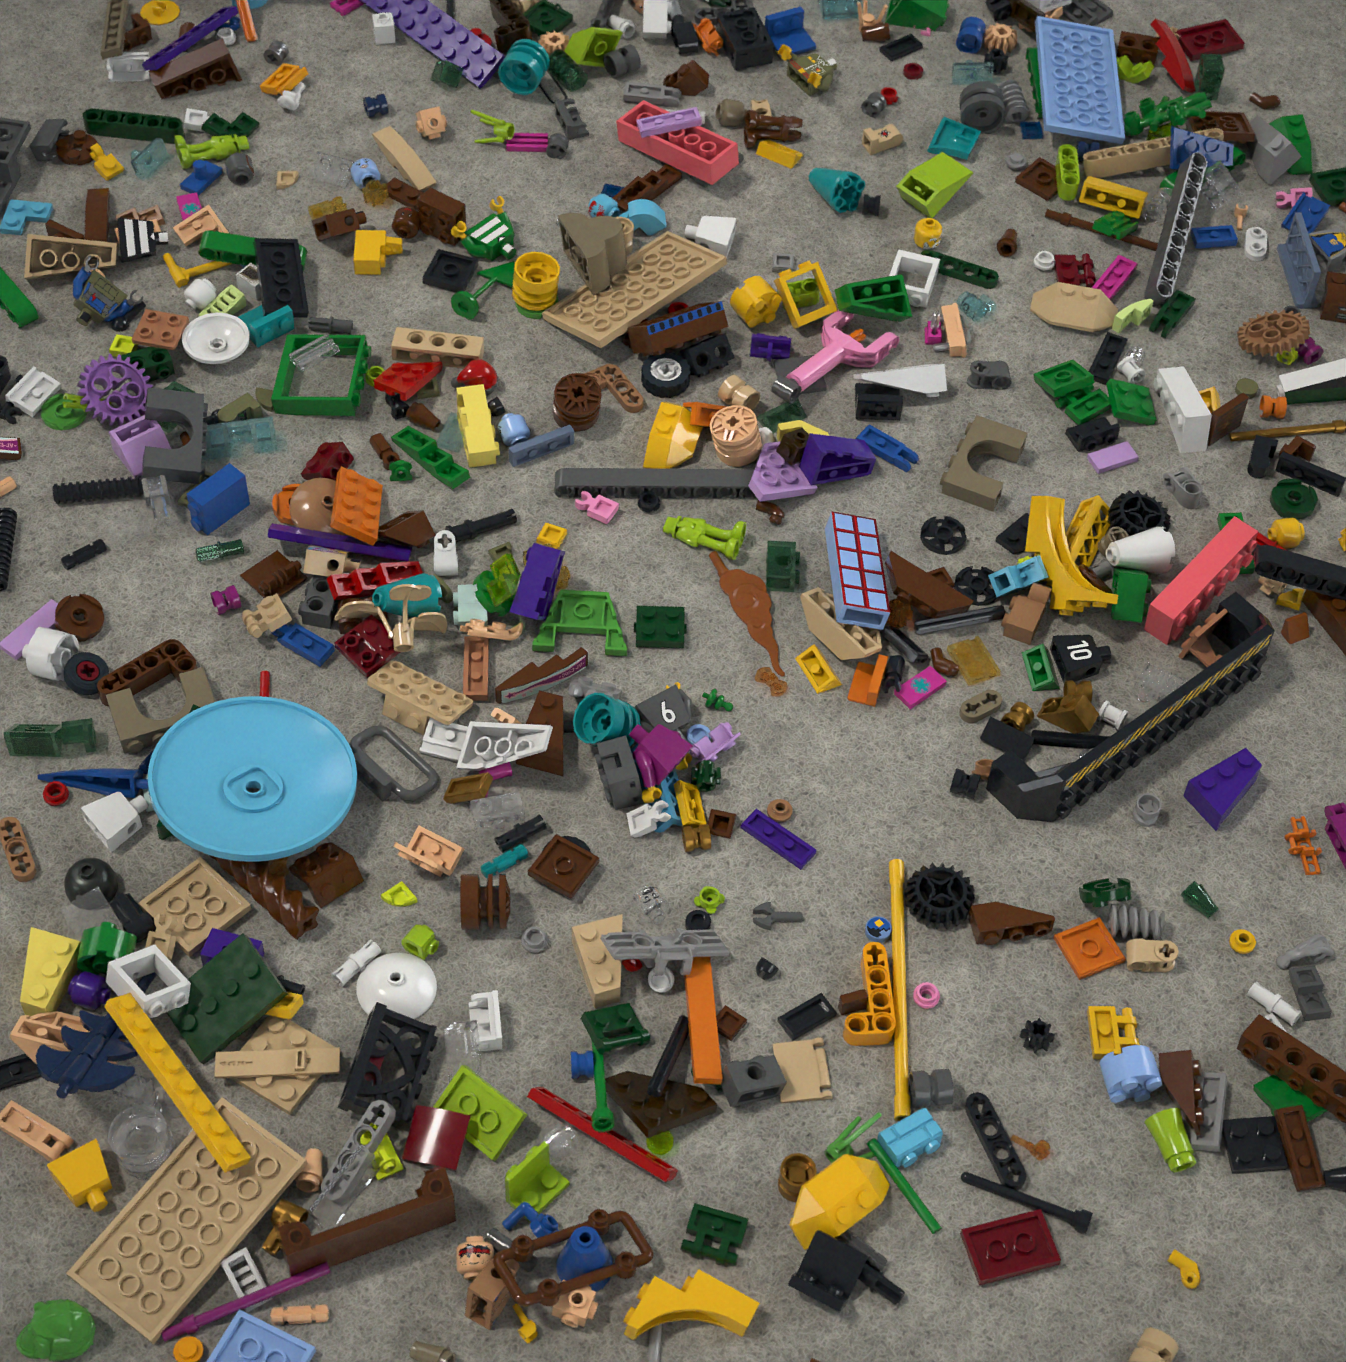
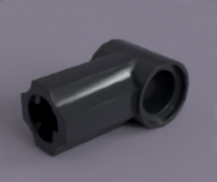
M121 893L114 897L110 907L121 922L123 930L136 935V944L146 939L149 931L156 932V926L147 912L143 913L130 893Z

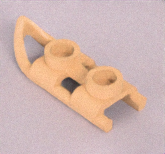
M471 619L470 623H466L465 626L460 625V631L468 632L467 635L501 640H515L522 634L523 630L522 622L506 630L507 624L493 621L492 626H484L485 621L479 619Z

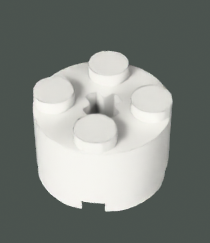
M38 627L29 644H26L22 650V657L26 659L29 673L54 681H65L64 669L66 663L75 652L79 653L78 640L75 635Z

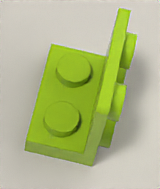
M544 1141L539 1146H533L519 1165L515 1164L507 1171L505 1175L506 1202L514 1209L522 1202H528L540 1214L570 1185V1181L549 1164L548 1143Z

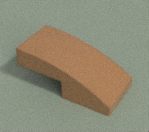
M158 205L139 213L134 207L115 215L116 219L129 218L146 221L157 219L159 226L166 224Z

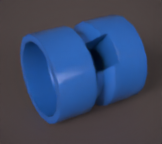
M971 16L962 21L960 32L956 39V46L960 52L975 54L980 50L986 32V25L980 18Z

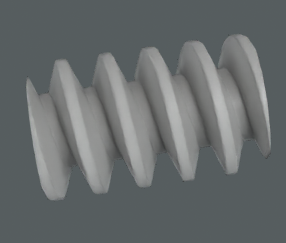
M1016 80L1003 81L998 87L1004 95L1005 121L1021 123L1029 116L1022 89Z
M1111 904L1108 914V929H1111L1112 937H1115L1118 930H1120L1124 939H1126L1129 932H1132L1133 939H1137L1139 933H1141L1144 940H1148L1150 935L1153 936V940H1159L1163 932L1165 911L1158 917L1157 910H1152L1148 916L1147 909L1142 908L1138 914L1136 907L1132 906L1127 913L1125 905H1121L1117 911L1115 904Z

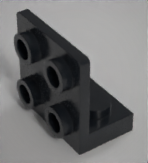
M871 383L855 384V419L900 421L903 405V396L900 395V389Z
M817 1230L798 1271L792 1274L788 1286L841 1312L850 1298L868 1259V1255L821 1230Z

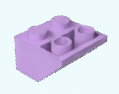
M145 415L109 431L113 451L134 478L135 476H142L145 446L171 449L159 423L154 420H145Z

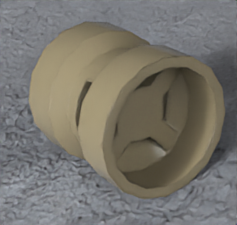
M1120 527L1110 528L1106 535L1098 542L1100 553L1106 557V549L1109 544L1129 537L1127 532Z

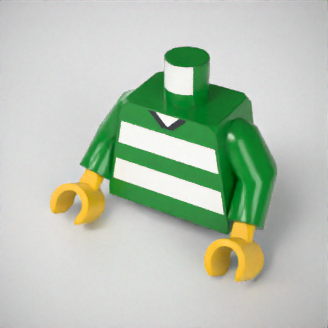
M497 197L499 205H496L493 199L489 204L490 209L497 211L498 215L492 213L467 231L466 224L463 221H459L451 229V234L454 237L461 238L460 242L471 256L487 258L491 261L501 255L509 260L515 256L516 249L514 248L513 239L515 234L506 211L502 209L504 205L503 197Z

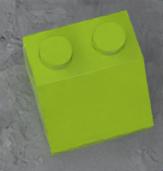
M591 27L573 33L565 52L579 65L605 67L603 62L604 55L616 49L623 32L621 30Z

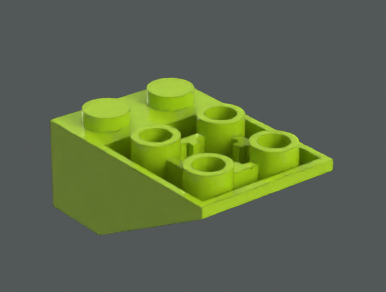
M941 152L910 170L896 187L902 199L929 218H933L973 175V172L944 152Z

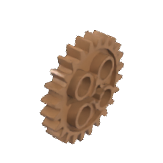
M1274 310L1272 314L1265 312L1263 316L1257 314L1256 319L1249 318V322H1243V326L1239 327L1237 332L1238 343L1242 350H1246L1247 353L1253 352V355L1261 353L1262 356H1265L1267 353H1270L1273 356L1276 352L1282 355L1284 350L1291 352L1292 347L1299 348V344H1305V339H1309L1310 326L1309 320H1306V316H1301V313L1294 314V311L1286 313L1285 310L1277 313Z

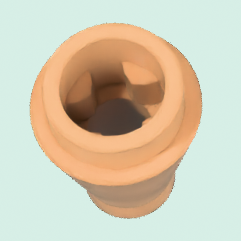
M314 1148L307 1150L305 1159L308 1164L295 1178L296 1186L299 1190L313 1193L321 1186L323 1181L322 1151Z

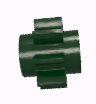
M703 760L698 762L696 767L691 768V784H697L698 790L704 792L712 791L716 788V784H721V768H715L714 762Z

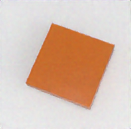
M1100 917L1054 935L1055 942L1079 980L1124 963L1126 960Z

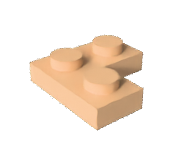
M209 205L173 227L185 246L201 238L204 231L229 233Z

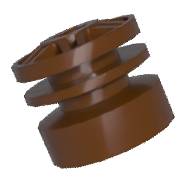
M582 373L568 374L559 380L555 386L552 408L554 420L559 427L571 425L574 432H579L595 425L598 421L602 397L600 386L596 380Z
M461 874L460 909L462 930H479L481 918H487L489 929H494V917H499L500 929H507V922L510 916V888L506 874H499V886H493V874L488 875L486 886H481L478 874Z

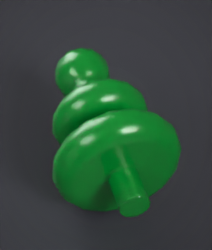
M712 689L710 694L704 692L702 697L707 699L705 702L706 708H709L713 703L716 710L720 709V707L725 708L726 711L733 709V704L725 702L723 695L716 697L717 689Z

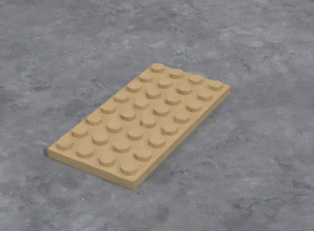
M667 231L628 256L626 267L621 272L610 276V285L604 291L592 295L585 284L542 312L543 320L602 348L628 331V327L639 324L727 265L726 256Z
M223 1097L214 1107L251 1156L248 1164L225 1173L195 1131L192 1130L66 1273L69 1278L153 1345L160 1338L161 1333L172 1324L218 1270L222 1260L230 1256L308 1164L305 1158Z

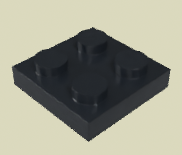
M438 249L422 277L423 284L453 292L465 291L479 265L478 259Z
M1275 1116L1223 1120L1222 1135L1232 1174L1287 1169L1288 1164Z

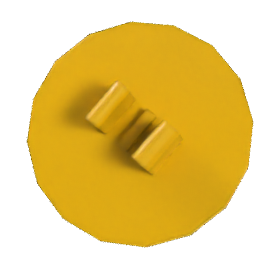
M152 0L146 3L140 11L141 16L153 25H164L173 22L180 13L179 6L170 0Z

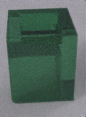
M447 60L438 61L430 80L457 88L464 69Z
M93 719L62 722L63 744L84 743L86 753L96 752V731Z

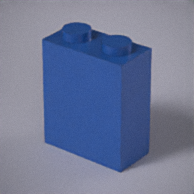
M227 464L187 493V507L191 515L190 522L196 531L202 530L205 534L209 535L250 505L246 476L232 464Z

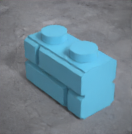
M922 1108L879 1132L877 1141L897 1168L901 1165L909 1167L916 1162L917 1156L924 1152L928 1155L932 1154L940 1147L943 1132L936 1121L933 1120L928 1110Z

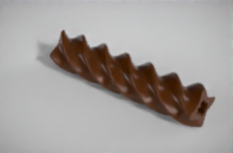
M209 855L219 863L226 873L233 876L239 886L249 892L259 905L266 908L274 920L284 925L287 932L296 940L308 930L318 926L316 921L319 912L318 907L304 906L302 892L286 889L285 876L283 874L270 873L268 860L253 862L233 861Z

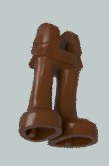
M748 110L745 116L746 126H744L745 147H754L756 140L773 139L782 142L798 140L801 138V132L789 130V128H801L803 120L795 116L787 117L782 115L781 117L760 115L755 110ZM757 126H777V127H779V129H763V128H756V127H757Z

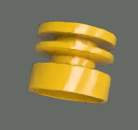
M534 251L518 257L514 266L512 297L519 306L528 310L540 311L551 307L555 303L560 275V266L557 260L546 253Z

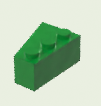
M903 274L848 283L834 290L838 308L841 312L896 322L913 317Z

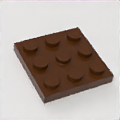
M1206 111L1204 118L1189 117L1185 122L1190 132L1213 128L1221 129L1223 131V141L1225 142L1235 141L1245 144L1247 141H1254L1255 132L1243 112Z

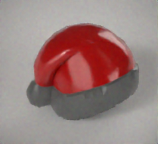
M482 359L472 360L458 374V377H454L451 380V385L455 389L484 384L486 396L491 394L498 385V376L495 369L490 363Z

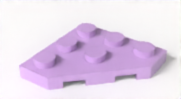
M780 442L765 443L748 485L758 500L768 501L814 494L817 486L810 485L799 467L800 464L797 463L791 466L776 452Z

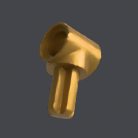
M281 1199L273 1210L271 1223L274 1226L287 1220L289 1223L307 1221L309 1211L292 1202ZM274 1227L262 1245L263 1250L270 1255H276L281 1248Z

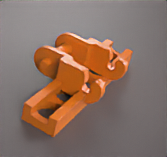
M1301 816L1300 819L1291 817L1290 821L1294 833L1290 832L1284 836L1291 846L1288 849V853L1300 854L1305 875L1320 874L1321 871L1316 856L1320 855L1322 850L1318 847L1315 851L1310 842V838L1316 836V830L1313 829L1311 833L1309 832L1305 816ZM1297 821L1302 823V829H1298ZM1307 843L1310 847H1306V845L1300 846V844ZM1311 856L1312 860L1307 861L1306 857ZM1308 864L1314 865V872H1310Z

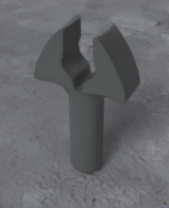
M771 902L762 903L753 909V914L763 913L767 915L766 918H753V923L766 930H771V925L774 922H802L803 919L801 912L774 911L770 907Z

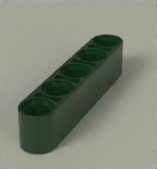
M95 108L85 110L82 115L85 131L90 135L175 144L174 136L181 135L185 139L183 122L177 117Z

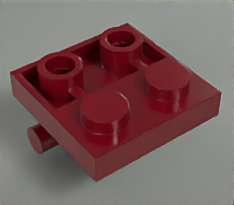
M372 614L334 642L335 648L366 678L372 676L377 670L401 653L394 650L393 639L388 638L385 626Z

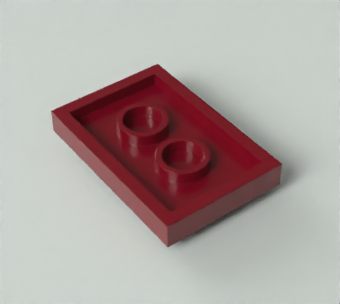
M1227 19L1180 29L1176 32V34L1180 35L1178 42L1190 61L1241 50L1245 44Z
M1041 1209L964 1228L960 1232L979 1286L1057 1266L1061 1262Z

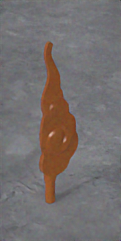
M717 551L711 552L709 557L718 571L720 588L729 596L734 612L747 625L750 636L768 651L775 672L782 677L785 676V672L779 666L778 645L773 637L771 627L772 616L770 610L772 603L767 594L764 581L758 576L748 574L741 569L729 570L725 567Z

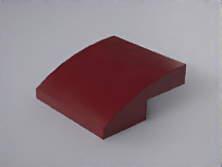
M416 1105L402 1160L425 1166L445 1167L447 1170L456 1172L470 1115Z

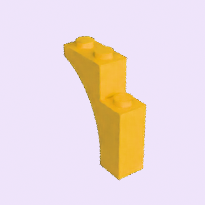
M700 1269L697 1270L694 1278L691 1276L687 1277L681 1290L654 1275L650 1284L644 1282L637 1295V1299L640 1300L637 1308L635 1309L631 1306L623 1320L627 1324L623 1335L635 1340L639 1335L659 1324L677 1320H695L712 1323L743 1337L760 1303Z

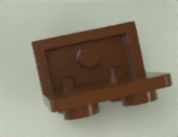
M332 842L319 845L314 852L298 858L289 867L291 874L307 884L315 903L320 908L364 882L354 857Z

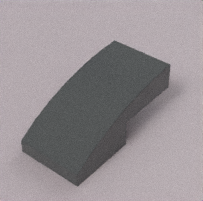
M1315 965L1289 968L1290 981L1304 1021L1330 1018L1332 1011L1322 992L1324 983Z

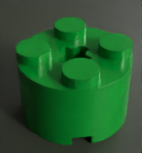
M102 922L100 926L85 929L77 956V968L81 972L87 971L99 975V973L107 974L108 962L134 953L137 940L136 935L117 929V926L111 922Z

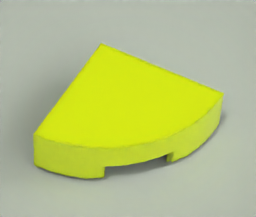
M402 881L381 894V899L393 906L404 907L417 902L416 896Z

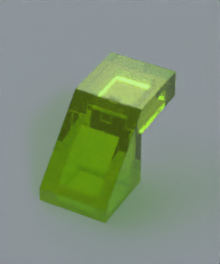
M505 553L490 565L495 579L488 583L486 588L495 607H498L514 595L521 575L513 555Z

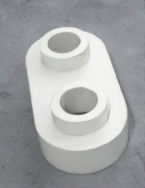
M1252 227L1247 230L1245 235L1244 254L1250 260L1260 261L1264 259L1267 251V233L1262 228Z

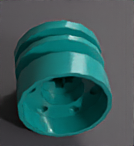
M530 39L515 41L499 66L498 74L500 81L513 93L519 95L533 93L549 68V55L544 47Z
M604 693L587 695L579 703L573 718L574 732L578 739L597 747V743L622 736L627 737L630 747L635 741L628 735L637 724L640 725V717L634 706Z

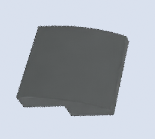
M1072 0V3L1062 6V15L1070 21L1079 24L1095 26L1113 16V10L1100 0Z

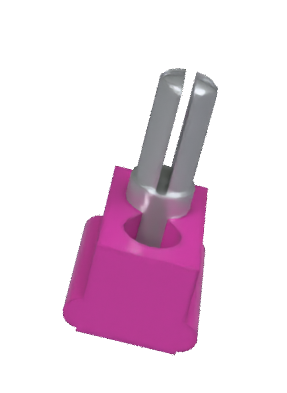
M936 311L933 312L932 321H928L927 327L924 328L925 344L934 345L942 343L941 322H939L940 312L938 311L937 315Z

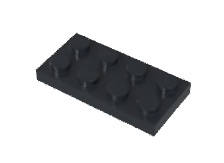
M255 238L253 244L263 315L266 316L288 305L293 311V318H307L309 310L298 239Z

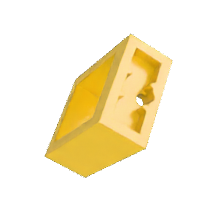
M810 260L798 265L799 270L794 272L791 269L778 273L780 278L774 280L793 328L800 327L837 311L818 261L811 264ZM812 270L826 306L800 316L786 281Z

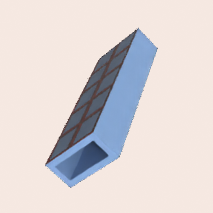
M831 511L825 527L836 621L838 623L883 630L890 614L876 519Z

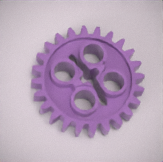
M109 354L107 360H105L101 355L98 362L92 359L90 366L86 365L84 372L80 374L79 378L81 381L77 384V387L82 388L77 393L78 396H83L80 404H88L85 412L93 411V419L99 415L101 417L100 423L107 419L110 426L113 425L114 421H117L120 427L123 425L124 420L128 423L133 421V419L141 417L140 414L145 415L147 391L153 385L146 384L150 376H142L145 369L138 370L136 368L138 362L132 365L129 364L130 357L122 361L121 354L116 359H113V356ZM112 373H119L122 378H115ZM126 380H131L130 382L122 385ZM99 384L104 390H98L94 385ZM111 389H112V390H115V391L112 392L105 400H103V401H100V400H99V399H101V398H103V397H106V396L110 393ZM126 390L134 391L136 396L129 395ZM109 402H115L119 408L111 407Z

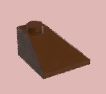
M424 510L406 511L378 528V539L405 546H417V548L428 545L430 543L429 539L436 536Z

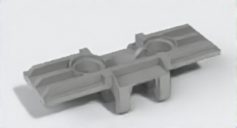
M676 928L675 933H670L668 936L655 937L647 935L644 929H639L638 932H611L601 935L600 938L614 960L640 959L647 968L655 967L654 976L664 975L668 960H671L675 967L681 966V975H689L693 957L729 956L730 953L713 929L682 930L681 928Z

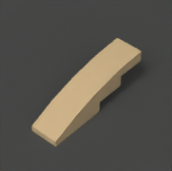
M391 126L372 134V137L393 168L396 167L405 180H409L414 188L424 191L436 185V180L421 159Z

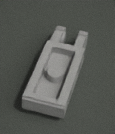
M626 82L623 101L640 103L644 100L655 105L678 108L681 91L663 85Z

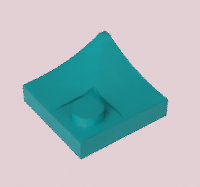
M943 117L927 152L932 154L944 152L947 155L967 160L980 137L981 131Z

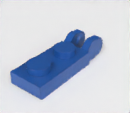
M870 424L856 437V439L865 440L873 454L894 464L906 473L911 469L909 462L916 464L919 461L915 451L913 452L902 442Z

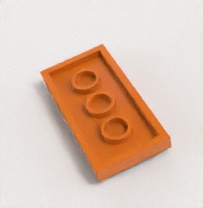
M341 466L336 477L330 527L373 546L378 538L383 485L374 479H368L359 475L354 470Z

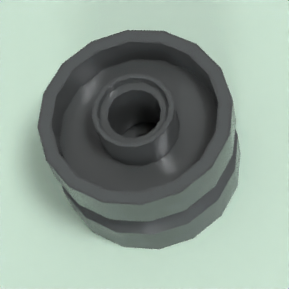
M989 81L975 82L963 89L959 98L961 123L977 129L981 133H992L999 129L1004 123L1006 115L1002 90L996 84Z

